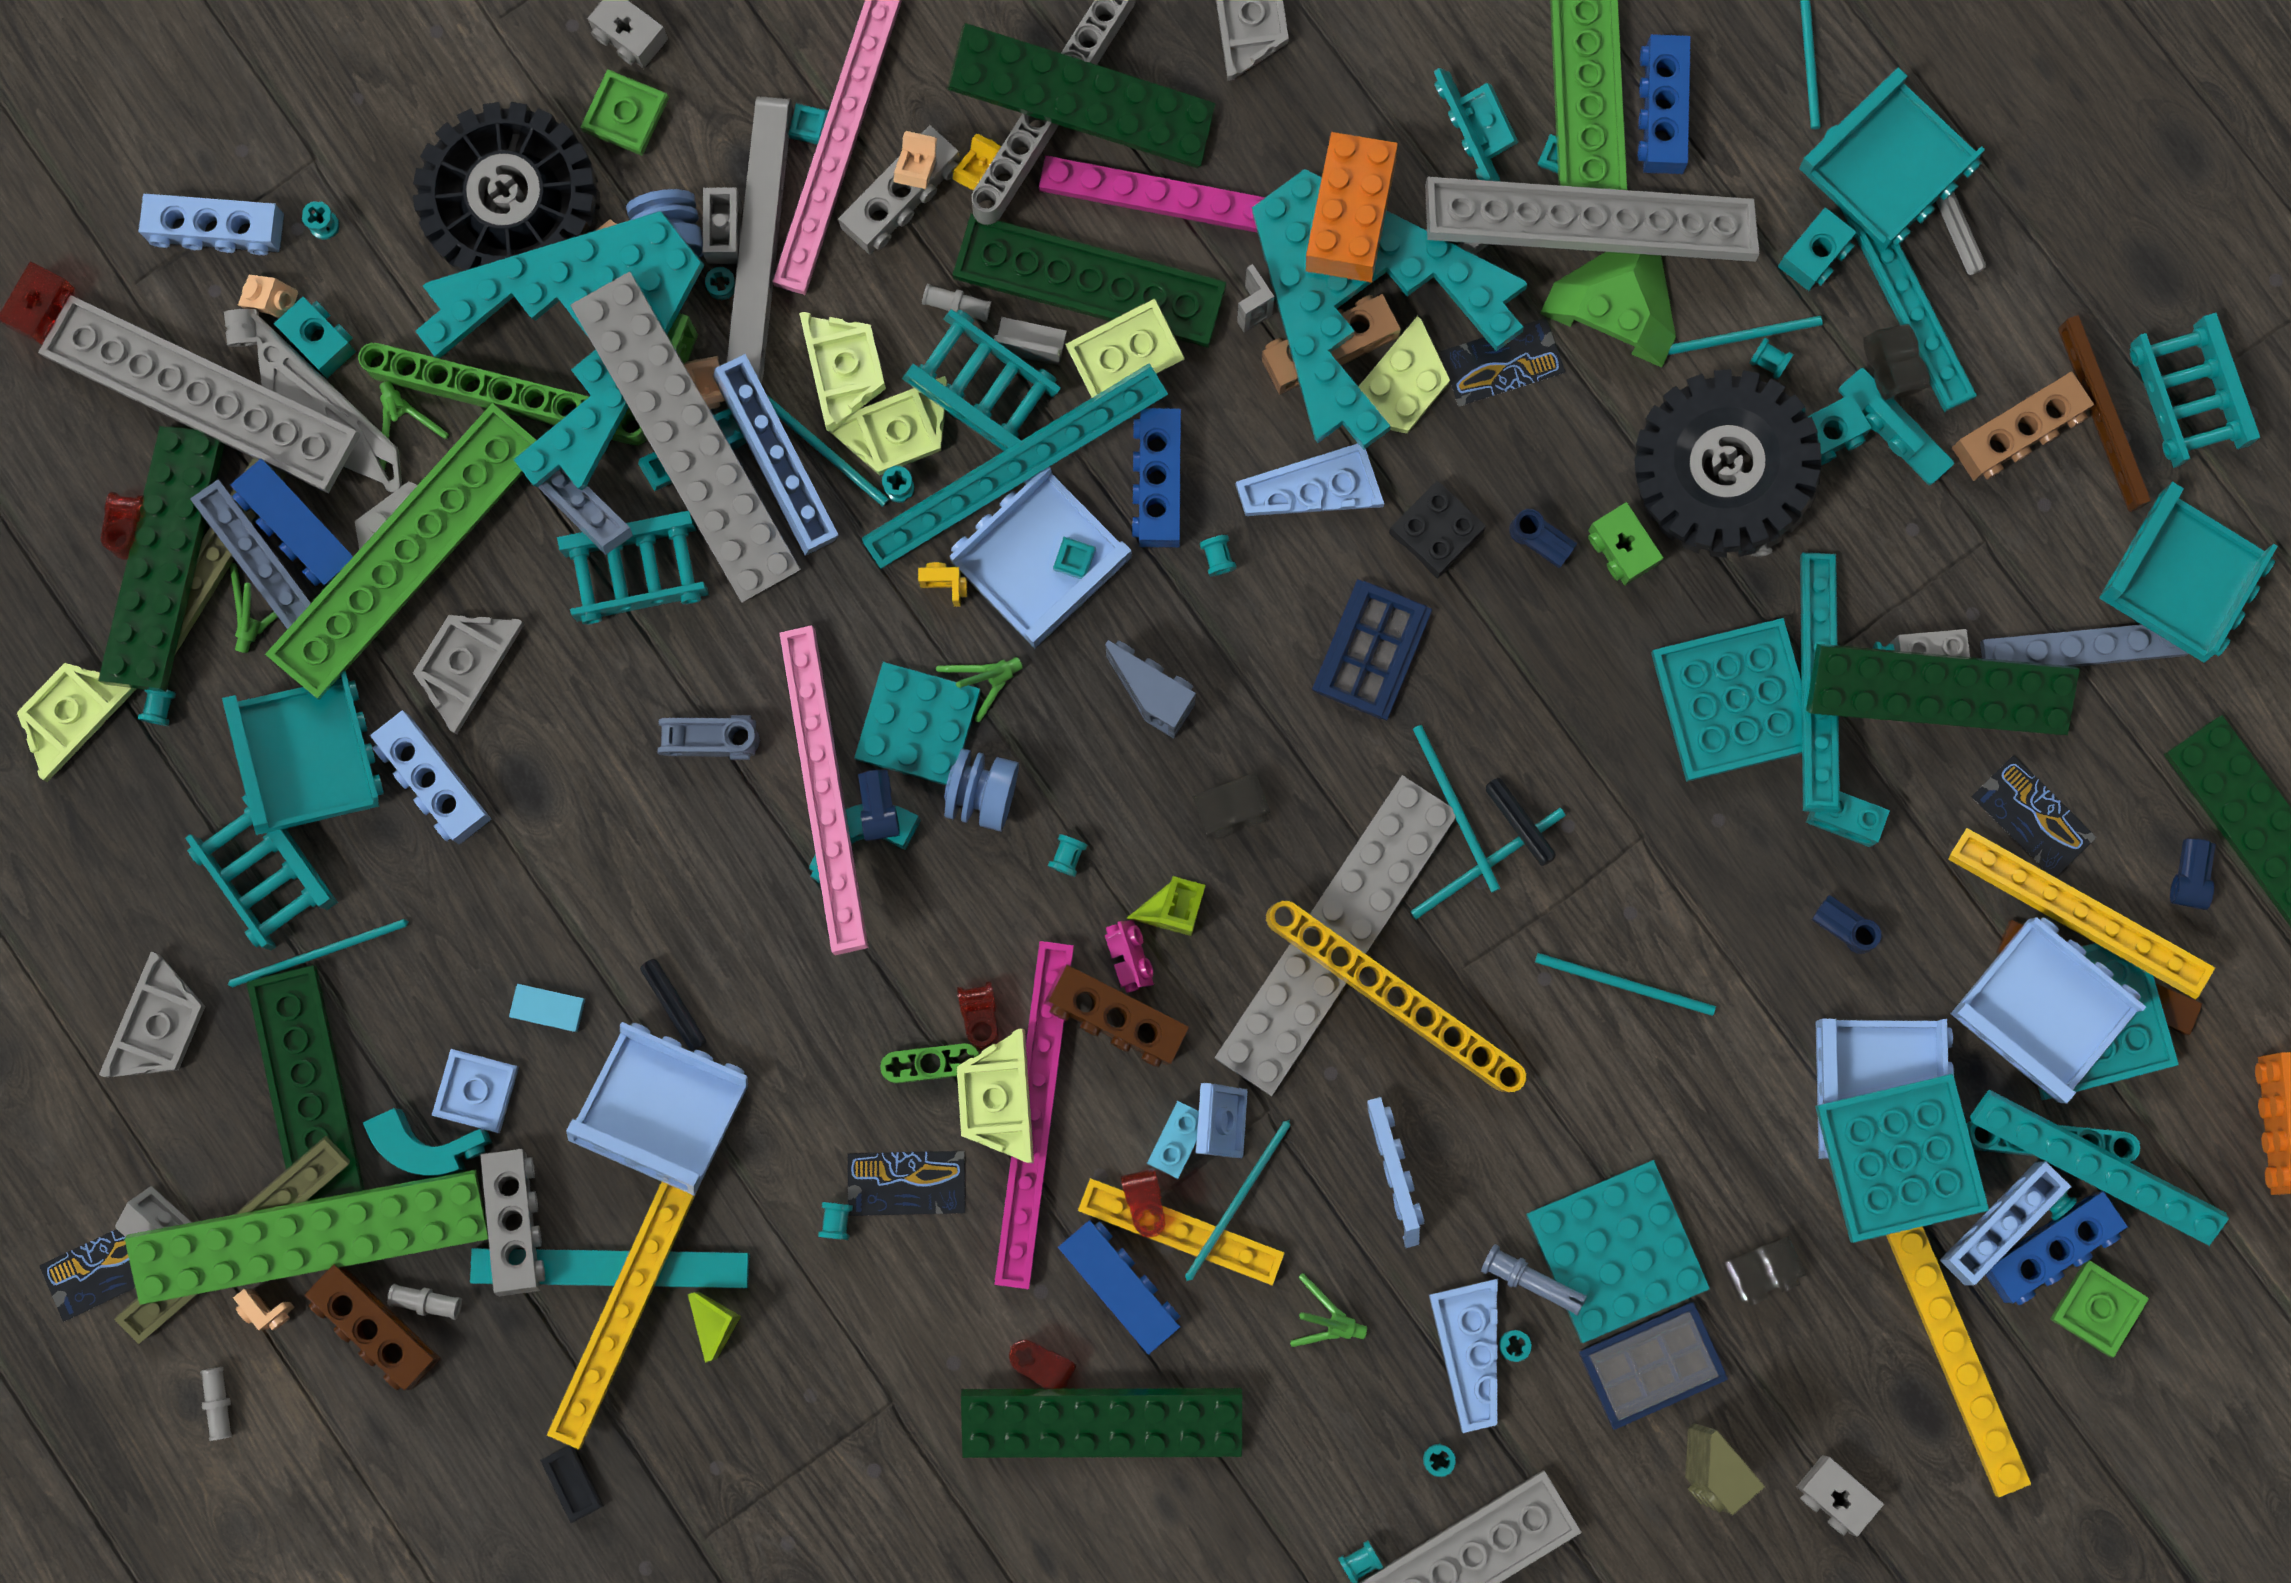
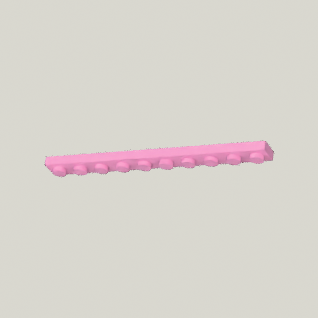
M865 0L773 279V285L806 295L902 0Z
M811 625L781 632L780 639L831 951L834 955H840L869 947L816 631Z

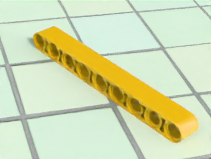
M1281 901L1273 904L1268 909L1266 922L1272 931L1490 1086L1501 1092H1515L1524 1086L1526 1072L1518 1062L1299 906L1290 901ZM1278 908H1286L1291 913L1292 920L1287 927L1279 925L1275 920V912ZM1308 927L1316 929L1320 936L1318 944L1314 947L1307 945L1303 940V933ZM1336 947L1344 949L1348 956L1346 964L1342 967L1335 965L1331 959L1332 951ZM1364 967L1372 969L1375 973V982L1370 987L1363 985L1359 979V974ZM1393 987L1399 988L1403 993V1001L1397 1007L1391 1005L1388 1001V992ZM1421 1007L1427 1008L1431 1013V1021L1425 1027L1419 1025L1416 1020L1417 1010ZM1449 1027L1455 1028L1459 1033V1041L1453 1047L1449 1046L1444 1040V1033ZM1477 1047L1483 1048L1487 1053V1061L1480 1067L1472 1060V1053ZM1506 1067L1511 1068L1515 1073L1514 1083L1508 1087L1500 1079V1074Z

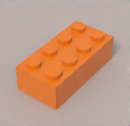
M1331 132L1306 253L1307 272L1372 283L1396 165L1398 143Z
M2291 1052L2260 1056L2255 1066V1077L2257 1083L2261 1084L2262 1098L2258 1102L2260 1117L2264 1118L2265 1132L2262 1134L2261 1141L2263 1151L2267 1153L2268 1157L2265 1181L2267 1187L2271 1188V1195L2291 1194Z

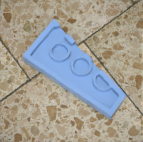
M1358 443L1237 481L1235 484L1246 516L1384 507L1366 449L1363 450Z
M1381 1097L1368 1100V1113L1378 1150L1385 1160L1383 1161L1386 1179L1389 1187H1393L1394 1190L1392 1195L1396 1215L1404 1224L1403 1240L1405 1247L1409 1248L1419 1245V1225L1424 1224V1219L1419 1203L1413 1205L1409 1192L1415 1191L1409 1171L1403 1172L1400 1160L1405 1159L1401 1141L1399 1138L1393 1140L1390 1127L1395 1126L1390 1106H1383Z
M1497 1279L1430 1294L1429 1298L1462 1433L1497 1425Z

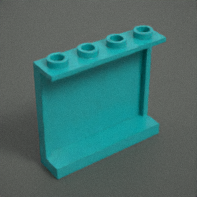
M1899 67L1807 154L1799 167L1811 181L1884 250L1892 243L1896 246L1900 245L1912 232L1908 227L1916 220L1922 223L1935 210L1932 204L1940 197L1945 201L1958 188L1955 182L1963 174L1969 178L1981 166L1982 163L1979 161V158L1985 150L1981 146L1975 151L1904 84L1908 76Z
M2171 482L2157 497L2099 598L2205 663L2213 655L2219 657L2229 645L2230 639L2227 638V635L2231 629L2235 630L2243 620L2245 612L2242 611V608L2246 602L2249 604L2259 592L2260 586L2257 585V582L2261 576L2265 577L2273 567L2275 560L2271 557L2278 546L2272 544L2265 551L2179 499L2184 488Z
M346 671L341 673V679H338L320 700L304 687L238 702L236 695L222 698L256 835L379 807L378 795L384 794L379 774L372 776L370 764L375 763V757L371 743L364 744L362 732L367 731L363 712L356 713L353 701L359 700L355 680L348 681Z

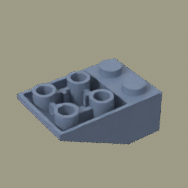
M1108 640L1105 644L1106 657L1144 720L1170 737L1175 738L1195 706L1196 693L1192 691L1193 685L1179 676H1176L1173 680L1163 674L1164 668L1149 658L1144 662L1133 655L1135 650L1121 641H1117L1114 644Z

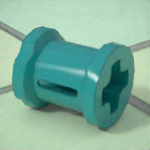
M312 201L303 208L302 221L316 238L326 240L336 235L339 230V220L332 213L328 205L324 202ZM320 217L324 219L321 224L317 222Z
M1764 338L1749 364L1761 366L1773 373V378L1778 380L1794 354L1782 352L1770 345L1769 339Z
M892 466L884 472L882 485L891 501L900 503L912 497L914 483L910 472L905 467ZM898 479H903L904 485H900L899 490H894L892 484H896Z
M1228 535L1215 536L1199 543L1200 548L1205 550L1209 564V576H1218L1237 569L1236 563L1232 562L1227 543L1230 541Z
M144 690L147 693L143 713L138 715V720L169 726L167 715L171 699L176 697V693L170 690L166 692Z
M1059 834L1058 840L1060 843L1054 859L1049 861L1048 867L1075 877L1077 874L1075 868L1081 852L1086 850L1088 845L1074 838Z
M822 1202V1208L825 1209L823 1228L818 1232V1237L849 1240V1234L846 1231L848 1215L850 1211H853V1205Z
M1368 1540L1363 1542L1364 1547L1347 1557L1342 1555L1338 1558L1351 1583H1358L1359 1578L1374 1569L1380 1571L1384 1568Z

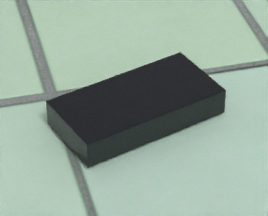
M568 1445L540 1460L570 1523L604 1506L576 1448Z

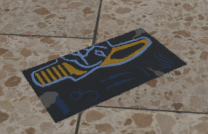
M1547 318L1522 325L1524 327L1523 332L1498 351H1495L1485 337L1439 351L1458 406L1460 407L1566 373Z
M2014 755L1971 796L2048 874L2055 878L2097 838Z
M964 1151L848 1154V1205H853V1211H850L848 1216L965 1213Z
M117 1229L39 1265L63 1322L136 1288L126 1248L125 1236Z

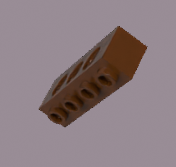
M1067 964L1061 967L1044 1001V1004L1051 1007L1049 1013L1065 1021H1068L1069 1017L1081 1022L1080 1028L1085 1032L1097 1037L1101 1032L1112 1038L1110 1044L1126 1052H1129L1130 1048L1142 1053L1141 1060L1158 1068L1161 1063L1164 1065L1172 1063L1189 1028L1185 1024ZM1080 993H1085L1092 999V1007L1088 1012L1079 1010L1076 1005V998ZM1110 1009H1117L1122 1014L1123 1021L1118 1028L1110 1026L1107 1022V1013ZM1142 1024L1148 1025L1153 1031V1038L1149 1043H1143L1138 1038L1137 1031Z
M333 1264L305 1294L311 1301L308 1305L309 1308L322 1319H325L327 1316L336 1325L333 1329L334 1332L347 1343L352 1340L361 1349L358 1352L359 1356L372 1367L377 1364L386 1373L383 1376L385 1381L396 1390L400 1388L404 1391L412 1390L441 1359L345 1266L338 1267ZM344 1296L349 1297L353 1304L352 1310L348 1315H343L339 1310V1302ZM368 1320H373L378 1328L377 1334L373 1339L367 1338L364 1334V1325ZM394 1343L398 1344L403 1352L402 1358L398 1363L391 1361L388 1355L389 1348Z

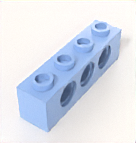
M143 193L138 232L150 245L160 248H168L170 244H179L190 250H202V247L205 246L215 247L216 250L225 253H233L235 249H244L255 255H267L268 251H280L284 214L274 203ZM184 218L183 225L173 229L174 222ZM217 221V225L212 231H205L208 223ZM250 223V228L246 233L238 234V230L243 224Z
M403 710L370 735L376 743L372 747L375 753L384 763L390 760L397 769L393 773L394 777L403 788L407 789L410 786L416 793L417 797L413 799L425 815L431 812L438 821L434 827L445 841L452 839L454 842L461 844L492 820L409 714ZM407 746H414L415 754L413 758L409 761H402V750ZM434 772L436 778L433 785L423 788L421 780L424 774ZM448 798H455V809L451 813L444 814L442 812L443 802Z
M2046 1161L2034 1163L1989 1211L1957 1241L1940 1261L1964 1285H1976L2071 1186Z

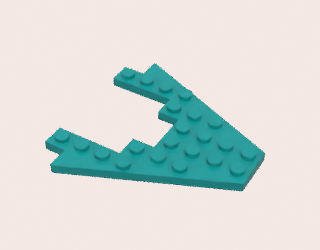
M1304 169L1253 206L1252 214L1314 439L1319 443L1343 425L1364 450L1389 432L1391 426L1331 355V352L1355 334L1354 329L1339 313L1337 308L1370 285L1371 282L1306 271V253L1322 177ZM1386 210L1372 282L1387 272L1406 296H1409L1434 277L1495 351H1498L1523 332L1524 327L1505 306V304L1526 290L1527 283L1523 279L1448 241L1428 240L1426 230Z
M659 211L426 282L423 287L440 308V311L415 332L431 353L440 359L513 297L518 300L528 315L535 321L561 301L585 332L570 305L622 275L631 272L664 331L668 334L704 264L665 214ZM596 349L571 369L591 396L514 459L535 487H539L562 468L578 489L583 490L586 488L629 407Z

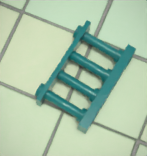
M951 309L943 318L951 327L924 365L920 364L918 367L912 364L902 379L999 449L1005 451L1021 441L1017 438L1019 436L1017 431L1044 392L1053 397L1059 392L1061 387L1055 384L1057 380L1052 374L1044 369L1037 371L973 325L975 320L962 310L955 312ZM963 333L979 346L952 385L944 386L935 379L937 377L935 372ZM991 353L1005 363L1006 366L980 404L975 403L972 406L963 399L965 396L963 391ZM1019 373L1030 381L1033 386L1007 424L1003 423L1000 426L990 419L992 416L990 411L1015 375Z
M2217 313L2203 316L2193 325V333L2150 345L2147 333L2139 335L2130 344L2132 363L2139 368L2164 439L2162 444L2164 455L2168 460H2171L2173 468L2180 467L2190 459L2188 453L2190 450L2228 439L2234 441L2236 449L2250 446L2261 438ZM2193 346L2201 348L2205 358L2204 364L2161 376L2155 357ZM2204 377L2212 379L2216 389L2215 395L2172 407L2167 388ZM2216 408L2223 410L2227 420L2225 427L2183 439L2177 422L2178 419Z
M684 511L626 523L630 527L633 536L607 553L615 600L595 603L587 560L590 552L600 551V549L583 532L557 537L559 551L565 558L570 557L571 560H574L582 606L570 609L572 617L577 622L582 621V624H594L601 622L603 616L681 601L682 604H692L701 601V596L709 595L708 588L704 582L695 583L686 537L689 536V532L697 530L690 512ZM669 537L670 540H673L682 586L662 590L653 544L656 543V539ZM636 543V546H639L648 593L629 597L620 551L623 550L624 545Z
M244 795L242 799L248 806L246 795ZM248 806L244 809V814L205 842L192 834L188 835L185 839L191 846L187 850L191 858L199 866L203 864L248 927L245 934L251 943L257 948L261 946L271 951L277 947L269 936L271 933L310 905L312 907L318 905V907L328 910L337 904L338 901L286 828L268 832L263 836L264 840L222 870L212 853L253 824ZM271 851L274 853L279 851L286 860L282 863L283 868L241 897L231 880ZM298 878L305 887L301 891L302 895L260 924L250 907L289 879L295 880Z

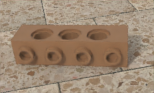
M1383 294L1375 298L1373 295H1368L1355 303L1356 307L1346 312L1343 309L1338 310L1349 325L1354 322H1362L1368 328L1364 333L1355 332L1352 338L1331 352V355L1340 365L1398 339L1400 327ZM1278 338L1265 346L1266 350L1262 352V362L1280 395L1299 386V381L1293 359L1290 355L1288 341Z
M2071 371L1961 438L1952 449L1973 481L1983 475L1988 480L2004 470L2002 466L2004 462L2012 458L2016 463L2032 452L2030 447L2040 441L2044 446L2060 435L2058 429L2067 424L2070 428H2073L2088 418L2086 412L2094 403ZM2046 406L2054 407L2059 413V418L2050 417L2047 414ZM2018 423L2028 425L2031 435L2022 434L2018 429ZM1990 440L1999 441L2003 446V452H1995L1990 446Z

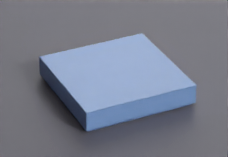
M451 1049L432 1116L500 1133L519 1067Z
M1201 1083L1196 1153L1231 1158L1243 1157L1247 1089Z

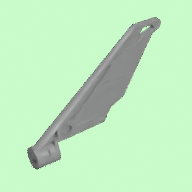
M235 309L224 312L225 327L227 328V346L245 347L257 345L261 384L263 387L350 427L360 434L343 467L382 482L387 491L394 493L402 487L398 448L259 316L257 309ZM378 457L393 464L394 478L391 481L382 468Z

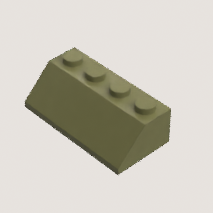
M1695 1423L1688 1427L1685 1478L1691 1486L1687 1490L1700 1505L1703 1504L1707 1508L1715 1509L1718 1513L1723 1511L1734 1515L1765 1486L1717 1430Z

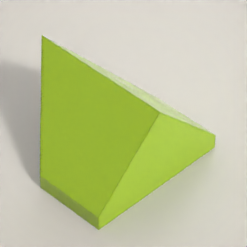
M1173 876L1169 884L1129 915L1127 919L1192 936L1206 885Z
M700 1292L690 1293L688 1298L705 1362L717 1360L741 1316Z

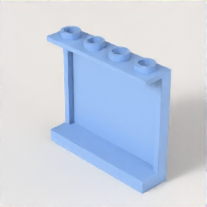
M1050 467L1024 481L1026 485L1018 493L1015 491L1009 493L1000 503L1002 508L993 516L991 514L984 516L975 527L977 531L970 538L963 537L956 542L951 549L953 553L950 555L951 563L955 567H959L964 577H967V580L1034 649L1132 558L1131 549L1123 541L1119 542L1052 474ZM1063 537L1096 547L1089 571L1082 579L1053 570Z
M2036 917L2027 920L1951 1012V1015L2058 1103H2068L2076 1092L2073 1089L2136 1012L2144 1011L2146 1006L2139 1001L2141 996L2133 988L2126 984L2121 987L2112 979L2114 974L2106 966L2099 962L2093 964L2084 956L2086 954L2084 948L2073 940L2066 942L2057 934L2059 929L2056 925L2044 917L2041 920Z
M1947 1019L1938 1021L1817 1020V1104L1821 1105L1948 1074H1953L1954 1076L1953 1064L1948 1062V1048L1952 1047L1953 1033L1951 1028H1947ZM1818 1120L1819 1159H1829Z
M622 1022L620 1024L621 1033L577 1120L572 1119L566 1130L568 1141L695 1196L748 1088V1076L744 1075L745 1072L741 1068L733 1064L726 1063L723 1066L714 1062L713 1058L703 1051L695 1050L693 1053L681 1048L682 1044L673 1038L664 1036L661 1039L651 1035V1031L638 1023L628 1025Z

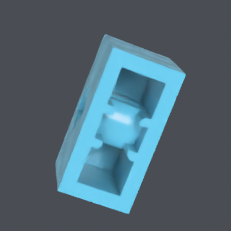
M1177 1101L1147 1165L1177 1180L1179 1179L1197 1142L1198 1110Z

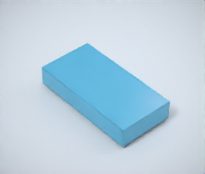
M517 984L509 1017L578 1032L586 999Z

